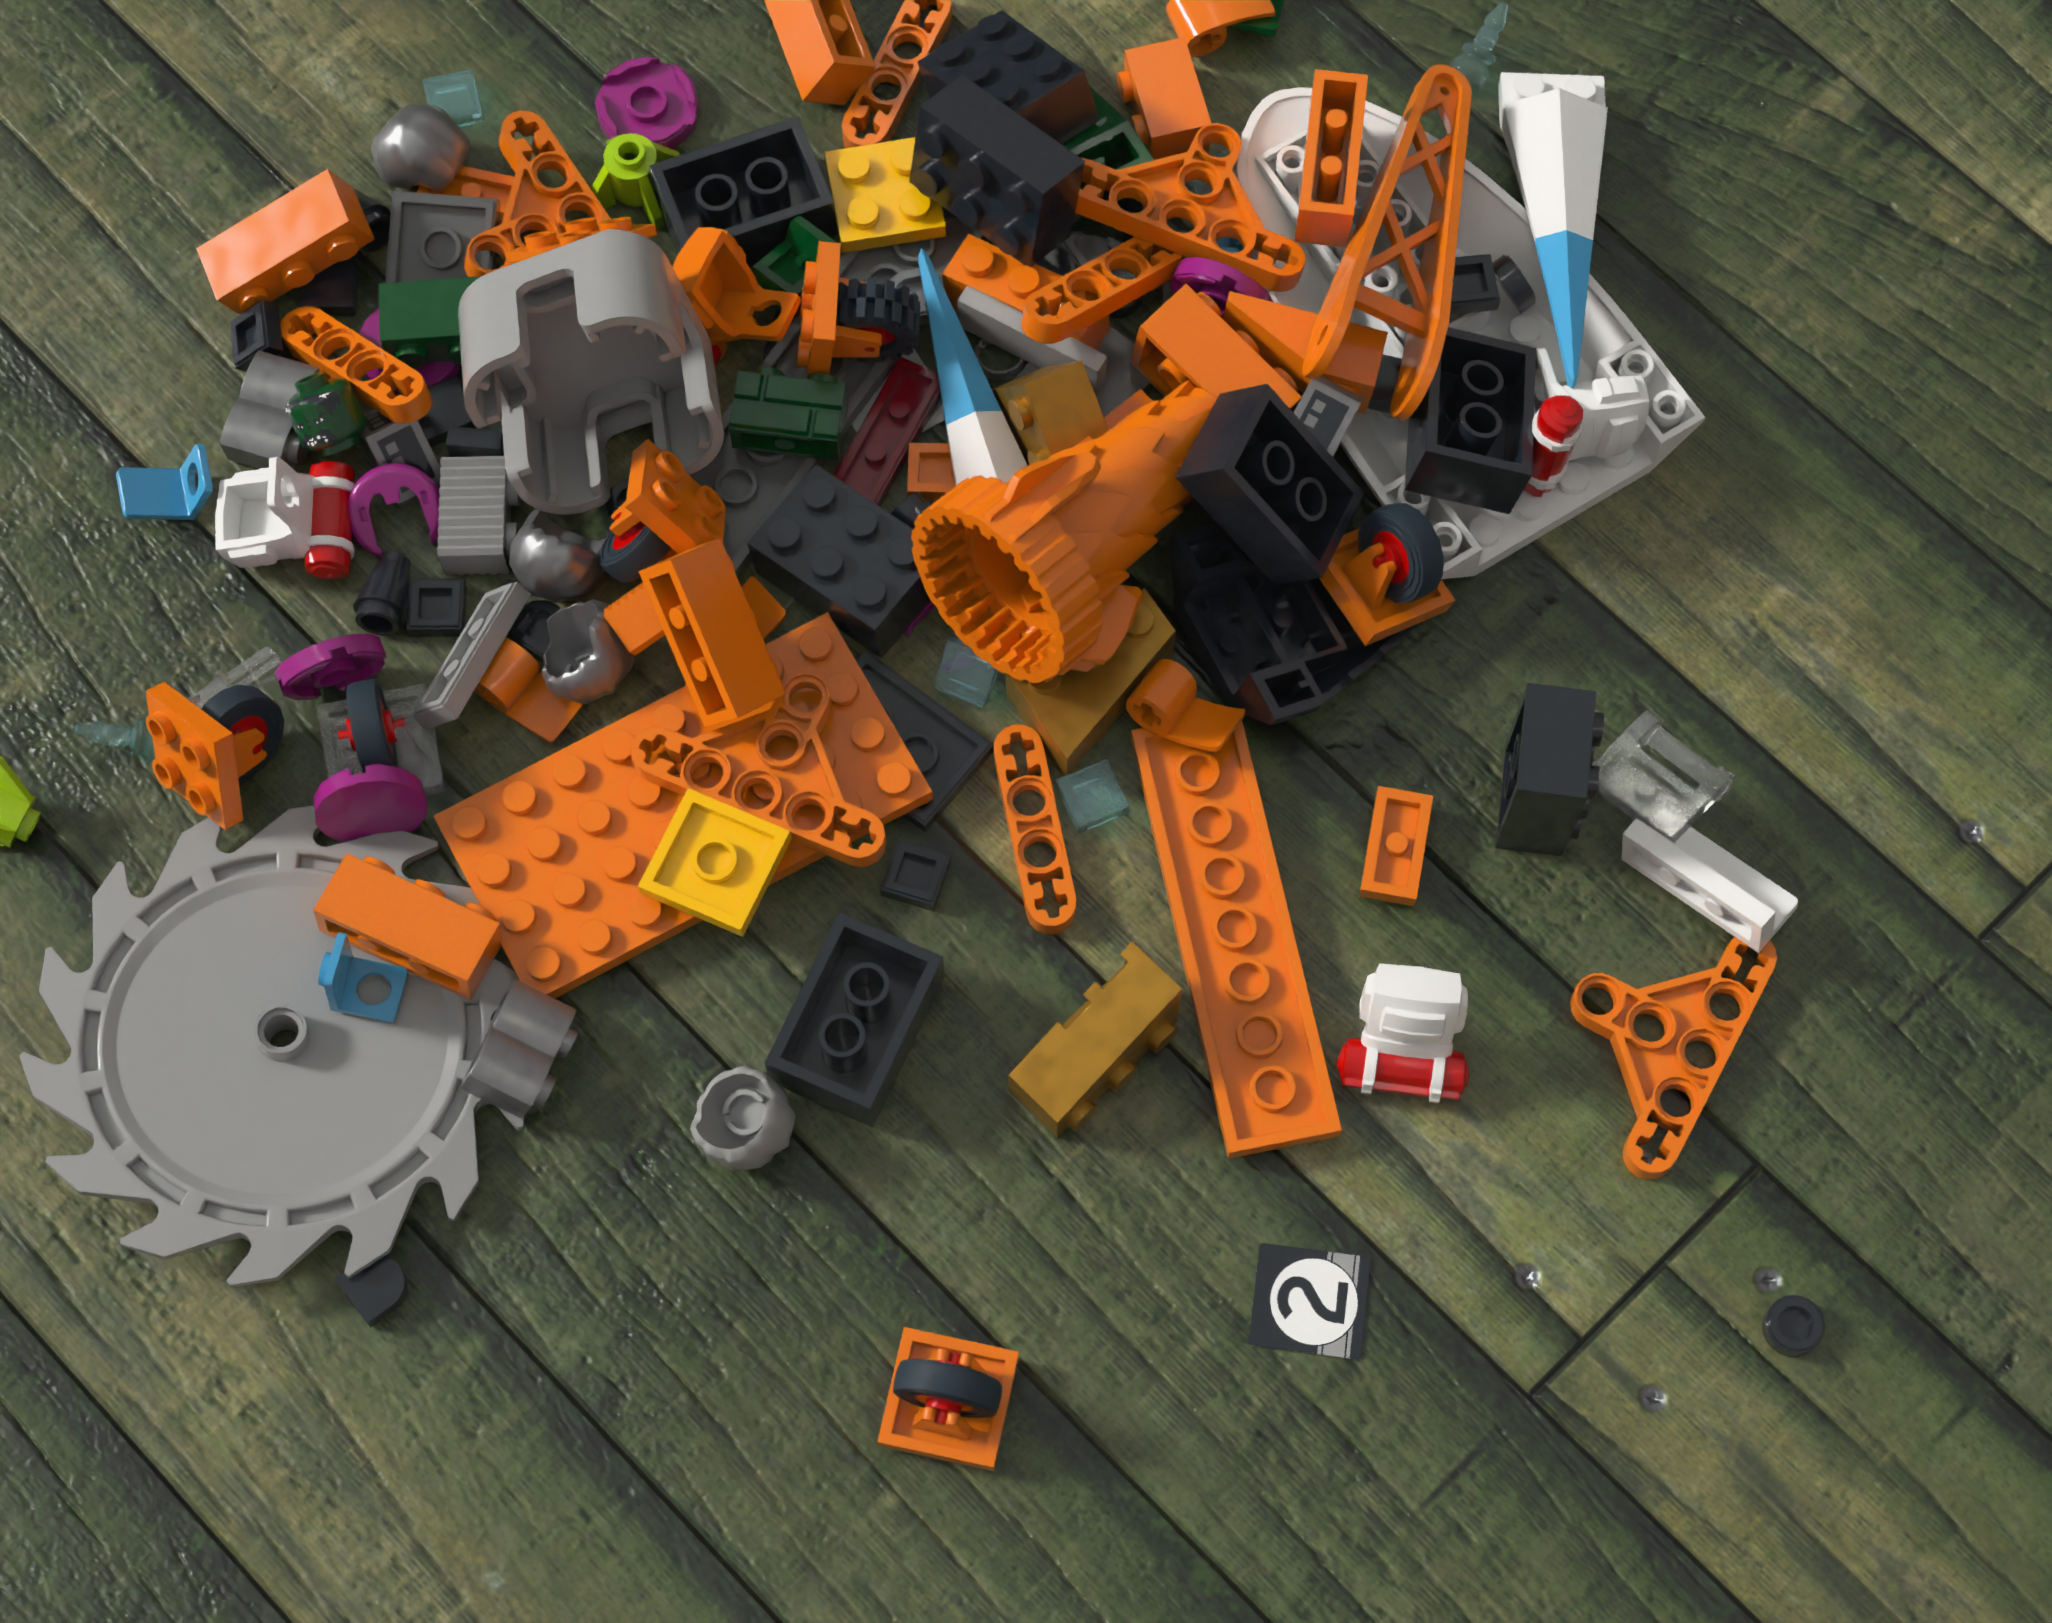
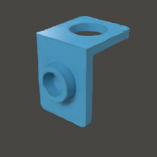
M204 444L194 445L180 469L121 467L116 473L122 513L127 519L195 520L213 490ZM196 468H197V471H198V488H197V490H196V485H195V473H196Z
M338 932L332 953L326 952L323 957L318 984L319 986H324L330 1010L392 1023L397 1018L408 979V971L404 967L353 957L348 935ZM369 976H381L391 985L390 995L380 1004H366L357 995L359 984Z

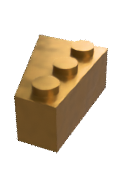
M1082 360L1046 366L992 389L1028 465L1046 460L1057 452L1074 447L1087 436L1096 439L1108 431Z
M1145 588L1141 590L1143 591L1144 600L1138 607L1132 625L1111 659L1105 664H1096L1088 672L1069 670L1064 675L1058 674L1051 681H1042L1040 683H1030L1027 680L1020 681L1006 673L1007 699L1026 726L1033 728L1040 735L1045 753L1066 782L1076 772L1077 765L1096 743L1099 744L1108 734L1110 726L1126 709L1127 699L1153 664L1159 659H1171L1173 657L1176 630Z
M1133 941L1120 954L1125 959V965L1103 986L1094 982L1083 994L1088 1001L1064 1024L1057 1022L1008 1075L1009 1092L1056 1138L1068 1127L1073 1131L1080 1129L1098 1109L1094 1102L1109 1087L1114 1092L1124 1087L1138 1070L1134 1063L1149 1049L1154 1053H1158L1173 1039L1179 1030L1175 1024L1178 1020L1182 988Z

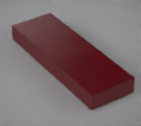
M903 357L898 359L833 476L881 507L908 458L909 442H917L941 399L937 372Z

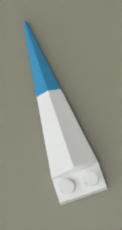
M1501 72L1498 85L1500 127L1517 177L1534 238L1567 385L1572 389L1577 383L1608 110L1605 103L1604 76Z
M921 248L918 263L943 404L955 486L966 478L971 479L973 476L981 475L985 478H998L1003 483L1011 480L1013 474L1028 465L927 252Z

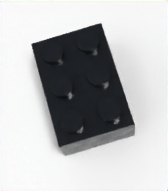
M1003 10L983 18L972 29L952 41L942 43L934 52L917 61L930 98L958 77L964 75L1061 145L1100 121L1085 71Z
M961 75L920 106L909 182L917 187L923 195L932 198L957 216L962 223L971 226L996 244L1002 252L1011 255L1023 265L1032 267L1070 237L1085 161L967 77Z
M799 116L649 165L654 194L677 254H679L698 227H713L728 231L745 252L747 264L761 260L785 240L790 222L797 216H802L829 237L837 234L834 201Z
M1448 327L1440 361L1433 380L1421 403L1409 417L1405 491L1505 514L1511 513L1532 477V420L1535 403L1536 348Z
M1268 384L1220 393L1175 477L1274 585L1322 578L1364 495L1363 490Z
M817 464L747 542L756 573L817 615L821 616L828 612L834 624L839 626L842 632L880 658L885 656L931 602L913 559V541L911 539L913 529Z
M1527 683L1505 744L1495 848L1562 856L1569 838L1578 839L1581 820L1587 819L1590 800H1595L1599 783V766L1592 765L1595 747H1599L1601 744L1604 727V713L1595 712L1597 691Z
M839 912L765 1061L767 1073L782 1088L873 1127L945 978L943 956Z

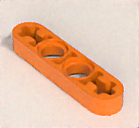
M951 0L904 1L873 60L876 68L859 87L843 118L842 135L845 148L891 141L923 79L917 61L935 51L941 44L952 19ZM930 4L936 5L937 11L931 10L924 21V29L919 27L921 22L920 9L927 10ZM902 42H914L921 47L922 52L919 56L906 60L896 56L894 49ZM885 82L894 83L901 89V93L892 100H880L872 92L877 85ZM870 112L876 115L873 122L874 134L868 133L864 139L858 138L857 131L863 132L870 121Z
M1133 237L1031 293L1026 299L1021 319L1022 331L1027 337L1043 344H1054L1063 341L1171 280L1177 264L1185 256ZM1122 269L1133 273L1136 278H1119L1111 271ZM1077 290L1092 292L1099 299L1094 301L1083 300L1076 297L1073 292Z
M303 306L292 310L281 320L282 340L293 357L304 364L318 367L320 372H325L328 379L338 377L347 379L357 399L391 421L399 424L412 423L424 417L431 409L433 404L432 394L423 376L418 371L319 308ZM314 333L318 336L315 340L311 336ZM346 347L350 348V350L340 358L333 360L327 359L331 353L335 352L338 349ZM383 369V372L376 378L360 381L361 377L369 371ZM397 388L398 392L402 395L395 397L393 391Z
M1011 725L1004 728L994 741V764L1026 916L1030 925L1037 931L1044 934H1059L1066 931L1075 919L1076 894L1044 746L1040 735L1033 728L1026 725ZM1014 742H1021L1024 750H1030L1026 752L1028 775L1019 778L1015 758L1013 755L1008 754L1011 751V744ZM1024 791H1034L1043 797L1045 806L1038 814L1025 816L1015 809L1013 805L1015 797ZM1035 842H1045L1054 848L1057 855L1050 865L1035 867L1030 865L1024 857L1026 848ZM1052 880L1054 900L1059 904L1066 903V905L1059 908L1058 917L1049 918L1046 910L1036 909L1043 906L1044 892L1041 882ZM1029 882H1037L1033 885L1029 884Z

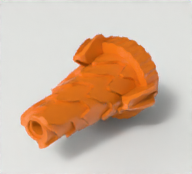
M1190 380L1185 381L1161 401H1152L1133 411L1099 438L1092 439L1090 436H1087L1074 447L1057 452L1046 460L1037 461L1021 468L1006 483H1003L998 478H985L982 475L973 476L971 479L966 478L926 508L914 522L915 528L911 534L913 559L926 593L931 602L937 607L939 614L946 624L954 630L955 635L965 645H968L974 654L983 661L990 663L994 669L1003 674L1007 673L1014 679L1020 681L1027 680L1030 683L1048 682L1058 674L1064 675L1069 670L1088 672L1096 664L1103 665L1111 659L1125 638L1135 619L1138 607L1144 600L1143 591L1138 587L1120 585L1129 577V573L1125 570L1157 543L1158 539L1154 535L1183 513L1184 509L1180 503L1191 494L1175 477L1217 398L1204 389L1194 388Z

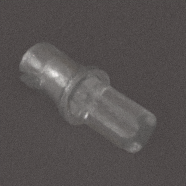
M270 646L264 647L228 673L224 674L221 669L216 672L218 674L217 678L187 699L201 709L210 698L223 689L235 685L260 688L276 677L275 671L282 663V660Z

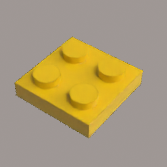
M916 137L824 152L831 196L835 205L842 253L946 237L942 205L932 198L923 195L917 187L909 182Z
M688 788L638 885L639 891L645 896L743 937L792 840L791 833L785 828Z

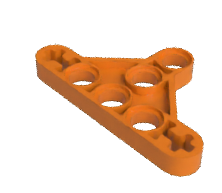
M520 110L512 112L502 123L499 148L514 170L515 176L502 223L475 236L467 247L464 269L468 277H480L494 271L485 269L477 263L475 255L480 251L490 250L498 253L503 259L504 265L500 267L503 268L517 263L507 262L505 252L525 245L520 238L523 232L528 230L539 232L555 230L557 235L566 232L564 225L567 223L565 214L569 211H583L590 217H595L597 225L602 221L611 219L546 122L539 115L531 111ZM519 131V133L523 137H528L532 135L533 141L531 147L524 138H519L515 140V132ZM533 152L536 157L530 161ZM546 169L555 170L564 177L566 183L557 188L547 187L539 181L537 173Z
M1212 123L1201 127L1187 152L1119 170L1093 160L1081 158L1085 161L1081 182L1087 185L1083 190H1079L1075 210L1077 214L1187 258L1201 257L1221 262L1253 278L1263 288L1275 292H1285L1295 288L1300 281L1305 266L1306 256L1304 250L1291 239L1264 228L1235 176L1234 170L1240 155L1242 142L1238 133L1227 125ZM1208 143L1221 144L1229 151V155L1219 158L1211 156L1203 149V146ZM1190 180H1200L1208 184L1212 192L1205 195L1194 194L1188 190L1185 183ZM1105 190L1110 192L1108 201L1103 200ZM1122 198H1133L1141 202L1145 209L1139 213L1126 212L1120 208L1117 201ZM1176 217L1184 218L1193 225L1194 230L1186 233L1176 232L1169 227L1167 220ZM1222 237L1234 238L1242 244L1244 249L1234 253L1227 252L1219 247L1216 240ZM1254 249L1260 251L1257 260L1251 259ZM1277 260L1286 263L1283 269L1273 266Z
M800 672L789 677L783 684L786 694L775 699L770 710L697 737L690 738L668 728L654 726L642 730L633 739L630 752L634 767L642 778L682 796L685 795L688 788L785 828L791 833V841L852 866H870L879 861L885 853L887 841L884 825L879 817L870 811L844 801L819 738L830 715L832 701L829 686L816 673ZM802 688L815 689L822 696L821 703L811 712H799L790 704L791 698L796 691ZM777 736H790L798 743L797 752L787 760H774L766 752L770 741ZM660 744L665 745L668 756L675 761L683 763L680 777H676L678 772L675 763L658 758L654 765H650L645 751L647 749L656 751ZM689 753L688 756L684 759V754ZM704 763L717 764L723 770L721 781L711 788L698 787L692 781L693 772ZM754 784L768 785L774 791L773 800L762 809L749 808L742 800L744 792ZM804 805H816L823 809L825 819L814 830H802L793 822L795 813ZM836 816H842L840 819L842 830L852 834H859L863 828H868L873 844L862 843L858 850L852 849L850 837L837 830L834 831ZM834 831V839L832 841L828 840Z
M1736 937L1730 941L1717 966L1712 969L1639 989L1604 973H1592L1582 978L1577 984L1570 1001L1571 1012L1576 1021L1610 1040L1637 1116V1120L1622 1151L1626 1167L1636 1177L1645 1180L1658 1179L1666 1175L1676 1162L1775 968L1777 954L1771 940L1758 953L1756 962L1759 965H1754L1751 968L1743 984L1732 979L1742 963L1740 955L1745 954L1748 949H1754ZM1590 988L1604 989L1613 1000V1009L1605 1015H1596L1589 1012L1582 1001L1583 993ZM1724 993L1731 995L1739 1004V1017L1730 1021L1717 1018L1710 1010V998L1716 994ZM1644 1014L1657 1017L1664 1026V1036L1653 1042L1642 1040L1634 1031V1019ZM1693 1041L1707 1043L1715 1052V1064L1704 1069L1694 1067L1685 1056L1686 1045ZM1668 1089H1678L1684 1092L1691 1103L1689 1114L1683 1117H1674L1667 1114L1660 1104L1661 1093ZM1647 1117H1650L1654 1123L1648 1122ZM1657 1126L1668 1130L1658 1148V1153L1665 1160L1656 1157L1651 1164L1645 1163L1641 1159L1643 1150L1636 1143L1645 1146L1653 1136ZM1673 1132H1678L1679 1137H1676Z

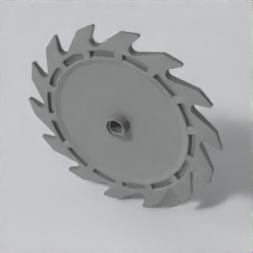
M314 806L288 809L238 850L232 853H224L218 849L223 828L208 817L181 833L153 891L146 897L138 898L130 893L124 862H117L92 897L93 963L88 970L81 973L73 972L52 947L45 950L39 992L69 1043L71 1054L67 1061L62 1064H52L26 1052H22L19 1057L34 1099L94 1138L93 1147L85 1154L47 1156L45 1162L80 1195L155 1205L158 1208V1215L153 1222L120 1238L121 1247L167 1260L235 1239L248 1240L251 1243L248 1255L226 1280L229 1287L232 1288L278 1281L334 1232L346 1231L352 1235V1243L344 1274L351 1278L390 1253L416 1192L421 1185L433 1182L441 1187L449 1221L456 1220L477 1187L479 1175L475 1114L481 1106L490 1103L460 1089V1086L504 994L515 979L520 980L515 971L494 958L471 1001L408 972V979L397 1018L392 1023L330 1010L324 986H319L318 978L323 957L326 952L332 953L336 938L319 931L313 909L344 856L348 853L361 860H364L366 856L377 858L388 864L395 871L396 876L414 883V879H409L403 874L405 867L439 850L438 841L405 831L377 833L323 847L315 842V838L321 830L315 823ZM429 882L445 893L446 899L464 907L466 903H474L480 906L472 889L469 887ZM351 946L353 957L390 964ZM369 976L359 984L357 995L366 1004H380L390 995L391 985L381 976ZM291 1030L298 1034L297 1038L285 1047H276L270 1044L271 1038L280 1031ZM498 1108L517 1131L523 1129L524 1117L521 1119Z

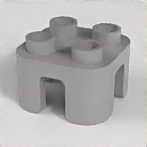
M619 229L600 231L594 235L485 274L475 280L463 293L458 307L465 408L476 428L502 421L506 473L516 493L528 505L543 512L560 515L582 513L604 505L611 495L606 456L607 441L615 434L652 422L655 445L661 451L668 450L681 461L688 475L706 467L719 453L724 440V429L711 340L664 251L649 238Z

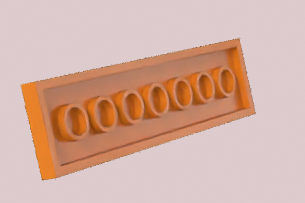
M1243 722L1239 723L1223 747L1217 752L1185 746L1161 737L1145 728L1131 730L1132 747L1228 1159L1339 1137L1342 1128Z

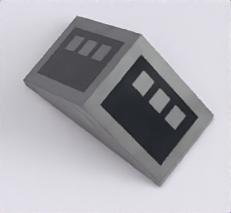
M1320 376L1317 380L1311 379L1294 414L1333 457L1363 398Z
M374 409L364 413L366 425L359 432V435L376 466L400 463L416 467L431 477L440 489V465L419 422L399 424L391 421ZM403 486L400 488V502H397L399 508L419 500L416 494L408 487Z

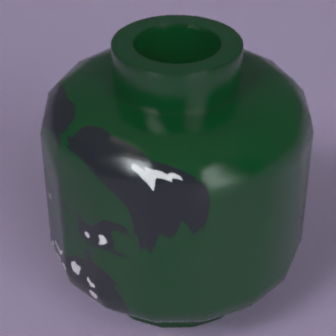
M321 371L302 378L294 384L298 393L289 398L285 408L301 445L305 449L319 450L321 456H328L343 451L361 440L359 432L366 425V417L347 379L339 377L328 379L325 372Z

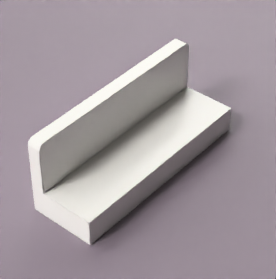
M1661 810L1648 825L1636 818L1623 833L1621 860L1758 953L1797 909L1798 899L1666 810Z

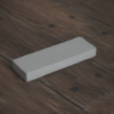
M966 286L957 300L958 319L964 330L1039 368L1082 360L1097 397L1106 382L1107 357L1105 354L1072 337L1054 344L1036 342L1027 337L1022 331V312L971 286Z
M512 582L484 594L414 711L413 718L426 729L458 719L531 595L519 582Z

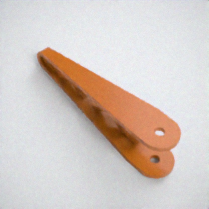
M1443 64L1431 66L1412 92L1314 323L1302 366L1303 376L1312 380H1317L1324 373L1344 337L1353 307L1406 331L1407 336L1401 367L1390 407L1391 416L1401 421L1407 420L1414 413L1433 380L1440 361L1450 318L1472 89L1470 83L1460 71ZM1437 108L1446 133L1444 138L1430 145L1420 117ZM1412 141L1417 153L1406 158ZM1441 154L1440 165L1438 166L1435 157ZM1422 165L1434 194L1427 227L1405 238L1390 199L1398 178ZM1383 223L1392 246L1369 259L1379 229ZM1424 243L1418 272L1410 251ZM1397 259L1413 298L1412 308L1360 284L1361 279Z

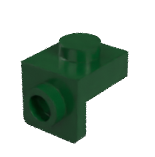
M797 216L790 222L785 240L757 262L751 271L755 275L757 283L763 289L797 293L801 298L806 261L816 262L819 241L836 242L802 216Z

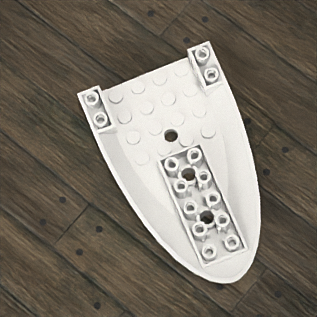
M1302 87L1278 90L1262 99L1254 109L1242 132V146L1236 170L1237 179L1264 228L1289 238L1294 242L1312 88ZM1365 101L1355 207L1350 239L1402 118L1368 101ZM1425 131L1430 145L1439 141V139ZM1412 141L1406 158L1417 153ZM1441 154L1435 157L1438 166L1440 165ZM1465 159L1456 257L1491 254L1492 262H1494L1502 255H1509L1535 293L1536 300L1533 306L1520 314L1497 282L1500 296L1497 310L1450 315L1448 327L1536 349L1546 348L1557 382L1561 386H1566L1567 381L1552 312L1526 209L1490 177ZM1422 165L1398 178L1390 199L1405 238L1427 227L1434 194ZM1383 223L1379 229L1369 259L1392 246ZM1296 242L1304 250L1306 256L1305 266L1299 283L1295 288L1285 292L1265 290H1267L1274 303L1319 314L1346 248ZM1424 243L1410 251L1418 272ZM1254 249L1251 259L1257 260L1260 251ZM1397 259L1361 279L1360 284L1412 308L1413 298ZM1277 260L1273 266L1283 269L1286 263ZM1589 273L1577 383L1606 377L1642 375L1649 395L1650 403L1644 430L1633 446L1626 452L1609 458L1600 459L1597 456H1588L1568 461L1566 474L1554 489L1543 493L1542 497H1534L1523 491L1511 513L1505 514L1405 491L1409 418L1401 421L1392 417L1389 413L1368 408L1365 414L1356 412L1340 445L1382 506L1394 503H1407L1418 509L1431 522L1440 540L1444 556L1443 576L1441 579L1470 577L1481 573L1648 474L1704 422L1705 416L1632 322ZM1353 307L1349 322L1388 332L1383 354L1402 359L1407 332ZM1541 373V388L1544 395V380Z

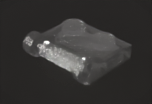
M1645 711L1592 764L1599 766L1597 792L1632 819H1639L1675 843L1714 802H1718L1727 794L1735 782L1736 775L1724 766L1715 768L1662 728L1661 719L1650 711ZM1648 744L1697 781L1700 786L1694 790L1641 750L1640 747Z

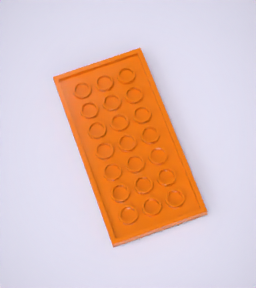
M828 612L765 644L770 657L777 666L778 676L782 685L789 677L796 673L811 672L822 677L829 686L832 708L819 738L845 802L870 811L879 817L882 824L885 825L933 800L931 788ZM685 685L433 815L480 906L490 911L496 917V921L500 923L502 935L500 944L520 982L555 999L703 921L645 896L639 891L638 885L684 796L642 778L635 769L631 759V744L639 732L654 726L668 728L687 737L694 738L768 711L775 700L739 718L704 727L689 689ZM802 688L794 693L790 704L799 712H811L819 706L822 696L815 689ZM777 736L770 741L766 752L774 760H787L797 752L798 743L790 736ZM660 744L656 751L649 749L645 751L650 765H654L658 758L675 763L678 772L676 777H680L683 763L671 759L667 754L665 745ZM689 753L684 754V759L688 756ZM704 763L695 769L692 781L698 787L711 788L721 781L723 770L717 764ZM754 784L747 788L742 800L749 808L762 809L771 803L774 791L768 785ZM804 805L795 813L793 822L802 830H814L823 823L825 812L816 805ZM836 816L834 831L837 830L847 834L851 842L869 833L868 828H863L859 834H852L842 830L840 823L842 816ZM834 831L828 840L832 841L834 839ZM791 841L769 886L826 855Z

